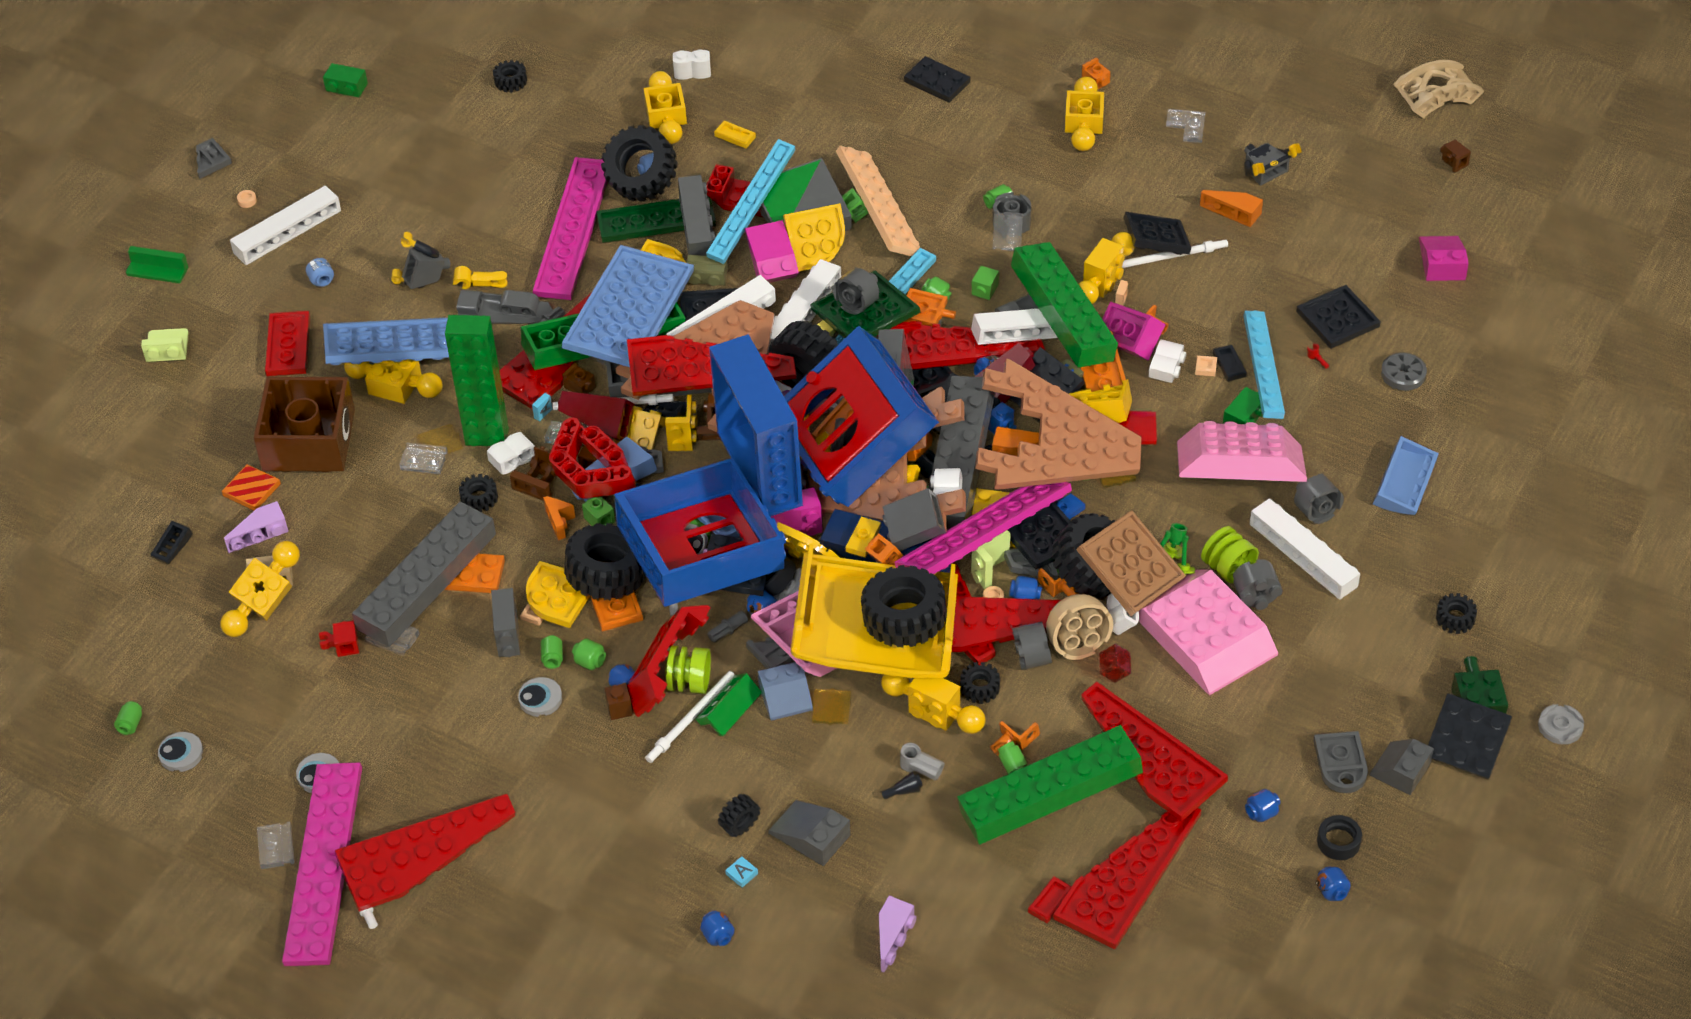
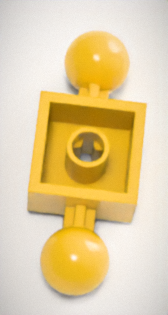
M657 71L650 76L649 87L644 88L649 126L654 129L659 128V132L668 142L675 144L682 137L683 131L680 125L687 124L686 107L681 84H672V79L666 72Z
M1087 76L1081 77L1076 81L1074 91L1067 90L1065 133H1073L1071 142L1074 148L1079 151L1091 149L1095 143L1094 134H1102L1104 92H1097L1098 86L1096 81Z
M1119 232L1114 235L1111 241L1102 238L1085 260L1083 281L1078 284L1092 304L1097 301L1099 296L1104 298L1108 291L1111 292L1117 279L1120 280L1122 278L1124 259L1135 250L1131 234Z
M412 359L400 362L387 360L370 364L369 361L360 364L344 363V369L348 376L354 379L365 377L368 394L405 404L415 387L426 398H434L442 390L441 378L431 372L421 374L419 361Z
M282 541L276 544L272 551L273 562L269 567L256 558L251 561L229 591L230 595L239 601L241 605L237 610L227 611L222 616L220 626L226 635L230 637L243 635L248 628L247 617L251 611L266 621L292 587L290 582L279 574L283 568H290L298 562L300 551L296 544L291 541ZM263 585L264 591L262 592L259 590L257 592V587Z
M885 674L882 677L881 685L885 693L894 697L903 694L907 695L909 713L916 718L929 722L936 728L947 731L956 719L959 728L963 732L975 734L981 731L985 725V714L979 707L973 705L964 708L960 707V686L944 678H914L910 683L907 677Z

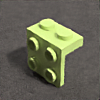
M188 329L149 331L148 339L142 340L141 343L146 362L185 360L189 335Z
M1008 530L994 537L992 541L979 546L977 550L972 551L971 573L975 582L980 583L984 589L992 586L993 566L1005 561L1004 553L1010 550V532Z

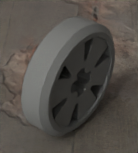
M1404 352L1388 356L1383 361L1381 369L1382 379L1387 385L1404 391L1420 387L1424 383L1427 373L1426 365L1422 359L1416 355Z

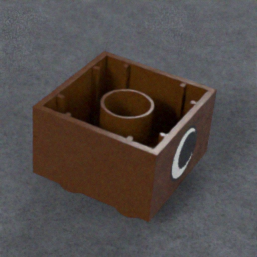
M266 377L254 434V442L262 471H344L355 414L348 377Z

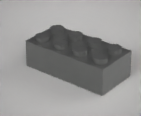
M701 175L678 178L679 200L688 255L707 256L706 252L715 240V234L712 230L713 223L709 211L710 204L709 198H707L706 182H702Z

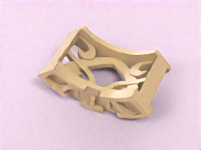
M1436 60L1422 64L1401 75L1393 84L1411 106L1410 108L1413 112L1423 118L1435 109L1443 106L1444 102L1449 100L1465 102L1471 105L1484 92L1480 86L1473 84L1462 70L1464 66L1453 60ZM1442 77L1448 80L1447 85L1442 87L1437 85L1426 86L1430 78Z

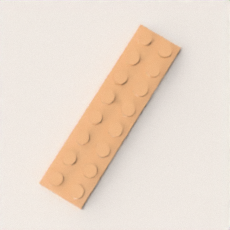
M839 145L836 153L888 250L913 256L920 248L919 242L914 237L912 229L908 226L885 180L879 173L878 167L872 160V156L866 151H858L852 147Z

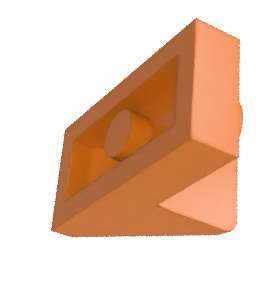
M549 496L543 497L545 511L557 539L566 538L565 529H568L566 521L575 518L573 504Z

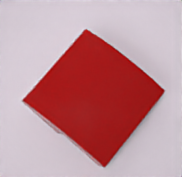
M1129 411L1127 421L1118 423L1141 437V444L1156 445V412Z

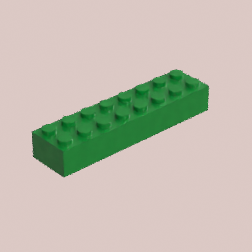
M1046 242L1015 247L1011 262L1012 269L1077 368L1113 362L1118 342L1052 244Z
M677 302L657 336L666 335L685 322V316ZM579 313L521 326V345L534 370L591 357L562 348V342Z
M448 315L445 337L465 445L492 446L498 442L505 441L508 437L509 425L491 317Z
M1119 725L957 796L960 813L976 841L981 845L1143 773L1141 756L1122 726Z

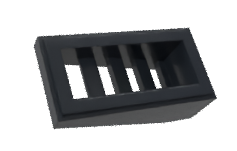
M673 401L658 403V405L648 404L643 411L650 412V410L660 412L662 413L661 416L665 419L666 417H686L687 403Z
M171 521L150 556L170 564L193 535L192 531L184 525ZM168 545V546H171L172 548H171V550H169V549L165 548V546ZM163 551L168 553V555L165 557L159 553Z

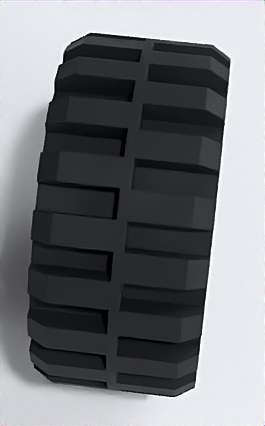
M632 125L628 126V130L621 129L618 131L619 134L616 137L613 135L610 138V144H606L604 148L606 153H602L601 159L604 163L601 164L605 179L622 197H627L632 201H635L636 198L639 202L646 201V198L652 200L656 198V194H663L665 192L663 189L666 186L669 188L672 184L671 178L676 176L674 169L677 168L678 162L675 160L677 156L672 145L659 131L650 126L638 125V128ZM641 150L653 151L652 165L644 174L636 177L626 176V164L633 154Z
M795 321L788 324L771 342L768 353L794 357L796 379L782 380L783 383L793 388L838 346V341L832 338L828 331L822 330L821 326L817 324L813 325L809 321Z
M1090 513L1075 517L1056 536L1052 545V559H1055L1053 562L1054 567L1058 569L1060 578L1067 582L1066 585L1069 588L1073 587L1076 589L1075 592L1079 594L1084 593L1092 597L1095 596L1096 598H1104L1111 594V592L1076 549L1115 522V520H1109V517L1105 515L1099 516L1098 514Z
M596 523L594 526H585L582 530L576 531L566 544L564 574L568 583L576 591L580 590L582 595H590L593 599H620L623 595L628 596L633 593V590H637L645 578L643 569L618 526H613L612 523H606V525ZM598 560H608L612 562H600Z
M900 565L898 568L890 567L885 572H878L875 578H871L862 590L861 606L864 626L867 628V632L874 636V639L879 642L884 641L885 645L892 646L893 644L904 648V645L913 647L917 643L923 644L928 641L929 637L933 638L936 636L938 631L944 626L947 617L945 591L941 581L934 574H929V571L926 569H917L916 566L911 565L910 567H905L904 565ZM900 603L917 604L912 608L903 610L890 608Z

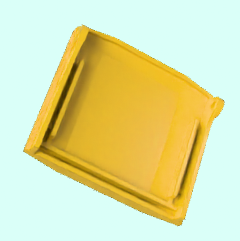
M809 544V551L804 553L790 650L795 658L828 667L907 678H944L948 676L951 664L958 574H955V564H951L950 573L938 571L934 574L941 581L945 591L947 617L944 626L938 631L936 636L933 638L929 637L927 642L923 644L917 643L913 647L904 645V648L893 644L892 646L885 645L884 641L879 642L867 632L863 622L861 606L862 590L867 585L866 583L871 578H875L878 572H885L887 568H896V566L813 554L814 545ZM900 603L890 608L903 610L912 608L917 604Z

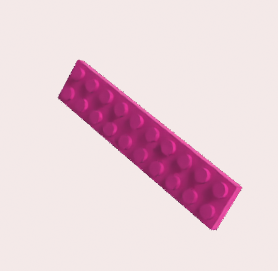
M574 158L533 288V294L538 297L572 300L597 218V211H599L608 182L601 168V164L604 163L603 160Z
M1061 482L1020 487L947 530L946 533L935 537L895 561V566L898 568L900 565L910 567L911 565L916 566L917 569H926L929 571V574H935L941 569L947 568L956 560L962 559L963 556L971 551L977 550L984 543L992 541L994 537L1014 525L1020 524L1027 517L1035 515L1037 511L1048 507L1057 499L1063 498L1064 495L1072 491L1071 483Z
M360 762L317 764L282 960L284 966L330 965L344 883V875L335 856V850L350 845L362 774Z

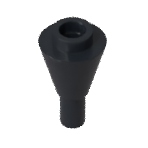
M910 772L894 784L893 787L883 790L881 793L884 800L897 794L921 792L920 787L923 784L918 774L914 775L913 772Z

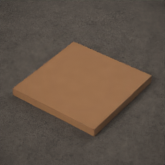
M1132 510L1076 549L1130 616L1136 614L1186 577Z

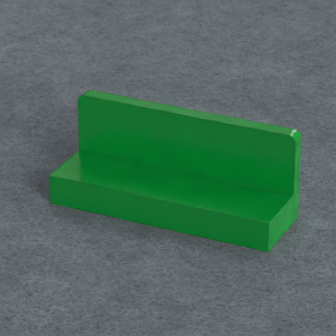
M130 246L128 249L131 263L126 270L127 276L181 283L189 268L186 256L183 253Z
M747 673L735 675L699 714L696 720L700 725L710 724L719 736H724L761 695V690Z

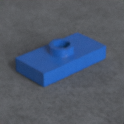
M1071 493L1056 503L1069 520L1085 510V503Z

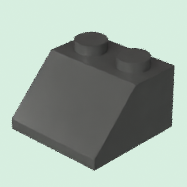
M1416 739L1390 742L1370 772V776L1411 795L1431 764L1434 748Z

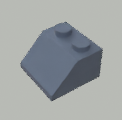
M796 662L758 671L759 688L771 721L813 710L804 670Z

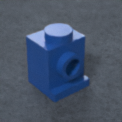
M1003 402L993 408L991 412L988 430L994 434L997 427L1017 428L1014 425V410Z

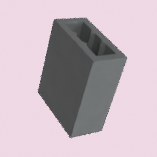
M929 488L883 506L884 515L882 518L889 531L887 539L900 551L946 533L937 495Z
M513 588L491 590L493 627L498 656L511 657L520 655L518 614Z

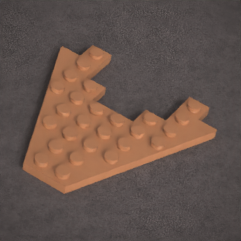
M739 300L674 335V338L685 340V338L693 339V342L704 344L706 342L720 344L749 334L758 352L768 354L775 316L773 312ZM617 366L616 374L628 378L621 387V393L639 400L643 395L633 396L630 367ZM716 414L708 422V429L717 432Z
M1006 359L1004 363V372L985 368L982 389L1022 398L1020 414L1040 419L1039 444L1020 441L1017 456L978 448L975 469L995 473L994 489L999 490L1138 474L1141 460V437L1010 359Z
M938 387L922 398L939 421L935 427L964 421L963 400L957 399L945 402V390L942 387ZM926 435L909 451L926 448ZM907 453L849 507L842 503L837 504L831 496L826 497L819 490L820 484L816 483L809 475V488H815L821 504V512L832 514L834 509L881 521H883L882 516L884 515L883 506L926 489V482L924 480L907 483ZM963 489L937 495L945 530L947 515L966 511V493Z

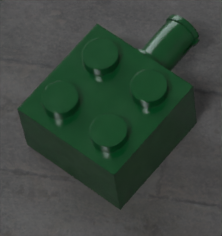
M1466 657L1463 663L1467 672L1454 674L1451 688L1453 695L1506 714L1508 701L1499 669L1480 671L1477 657Z

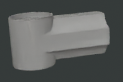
M915 743L904 744L900 753L901 768L907 772L916 771L933 780H938L945 762L922 752Z

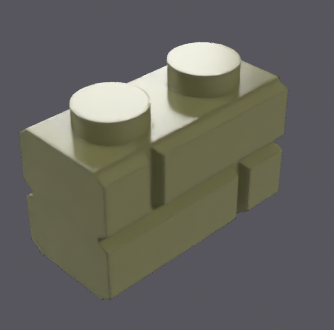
M688 255L687 263L694 265V271L687 283L725 286L728 273L727 260L722 264L707 256Z

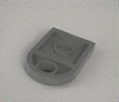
M1359 731L1314 735L1313 741L1324 783L1330 789L1340 793H1352L1361 789L1366 782L1368 769ZM1341 779H1350L1352 783L1344 784L1341 782Z

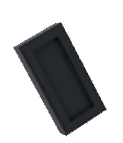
M1233 345L1213 349V355L1217 357V363L1227 382L1246 377L1247 372Z

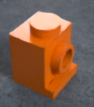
M1094 58L1082 65V77L1093 78L1097 83L1098 89L1110 83V71L1099 63L1098 58Z
M879 533L865 548V551L881 564L895 565V561L903 557V554L897 547Z

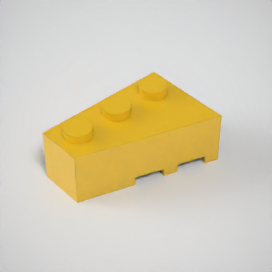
M1123 380L1122 385L1110 387V384L1103 385L1104 389L1091 392V389L1069 393V395L1117 423L1127 421L1132 404L1128 380Z

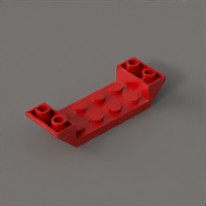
M716 164L706 184L707 196L723 210L733 211L751 182L735 179L733 167ZM758 209L755 216L763 217Z
M710 606L681 607L661 625L627 685L633 710L637 717H640L645 711L649 713L655 703L659 704L666 695L664 690L667 683L656 675L661 668L658 666L659 663H662L669 654V651H667L668 647L673 646L678 638L683 640L688 635L692 636L699 626L703 627L709 619L707 613L711 608Z

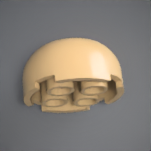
M1085 594L1071 595L1059 601L1051 610L1046 623L1047 636L1052 646L1064 658L1071 660H1080L1096 653L1095 650L1104 641L1108 642L1113 631V619L1107 608L1095 597ZM1080 641L1084 643L1083 647L1077 648Z

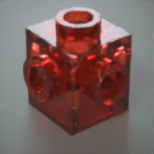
M1115 643L1099 653L1100 674L1116 683L1131 674L1130 652Z

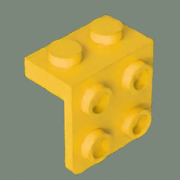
M687 395L686 417H666L668 451H693V442H697V430H694V428L698 426V417L694 415L696 413V401H692V395Z
M634 406L627 437L637 445L652 450L659 426L665 428L666 419L661 416L662 413L653 410L645 412L642 411V408ZM616 439L613 440L616 444L620 442Z

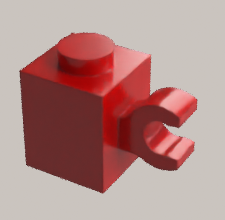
M354 620L332 624L333 634L326 631L319 633L321 641L319 643L322 650L335 647L338 657L359 654Z

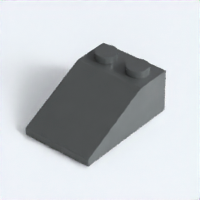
M795 800L770 828L769 834L824 866L849 838L850 820L830 808Z

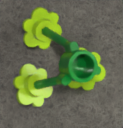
M1172 523L1170 530H1166L1160 545L1172 559L1174 557L1177 559L1182 558V562L1177 565L1184 574H1194L1195 568L1190 567V564L1186 563L1187 542L1189 539L1186 533L1188 528L1180 523Z

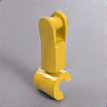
M458 266L454 269L453 285L463 282L462 289H468L471 283H473V286L504 288L508 284L506 280L507 273L504 271L473 272L472 275L469 268Z

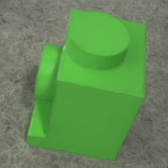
M853 188L842 196L855 223L869 213L861 197Z

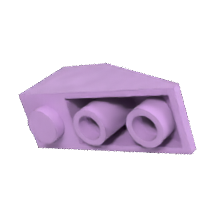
M276 501L257 508L224 537L228 553L288 532L286 520L278 502Z
M888 896L879 912L881 972H885L888 965L891 966L894 963L896 950L904 945L907 936L906 932L914 927L917 918L914 915V905L892 896Z

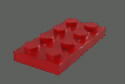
M309 311L269 313L265 364L266 376L306 374L310 326Z

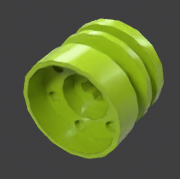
M1226 526L1216 531L1209 538L1202 550L1201 559L1211 569L1217 570L1218 575L1225 581L1233 583V574L1236 569L1247 562H1250V564L1256 563L1259 551L1248 540L1243 539L1242 535L1237 533L1233 527Z
M671 646L665 668L667 690L675 691L676 686H678V691L683 692L686 683H689L691 693L706 694L711 670L710 649L695 647L691 657H689L687 647L683 646L681 652H679V646Z

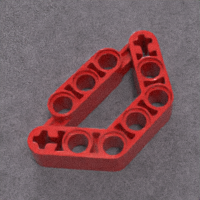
M574 417L563 421L550 452L549 460L555 474L580 498L587 499L614 495L636 487L631 468L628 466L623 450L597 426L584 428L579 420ZM582 443L606 468L585 470L576 461Z

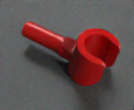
M1313 344V350L1307 347L1309 359H1316L1326 369L1329 368L1330 365L1319 354L1318 344Z

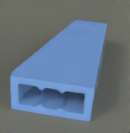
M625 437L617 444L624 452L635 481L657 470L653 457L629 437ZM597 459L585 470L606 467ZM573 492V494L575 495V497H576L577 499H579V500H580V499H583V498H580L576 493Z

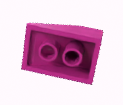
M783 220L745 228L756 277L761 275L766 281L771 283L794 278L798 275L799 271Z
M1459 236L1419 237L1426 281L1466 280L1469 263L1466 249Z
M1111 301L1102 318L1118 342V349L1145 360H1149L1166 325L1151 315Z
M814 487L802 490L803 506L771 516V518L775 519L776 523L780 522L808 536L822 533L821 504Z

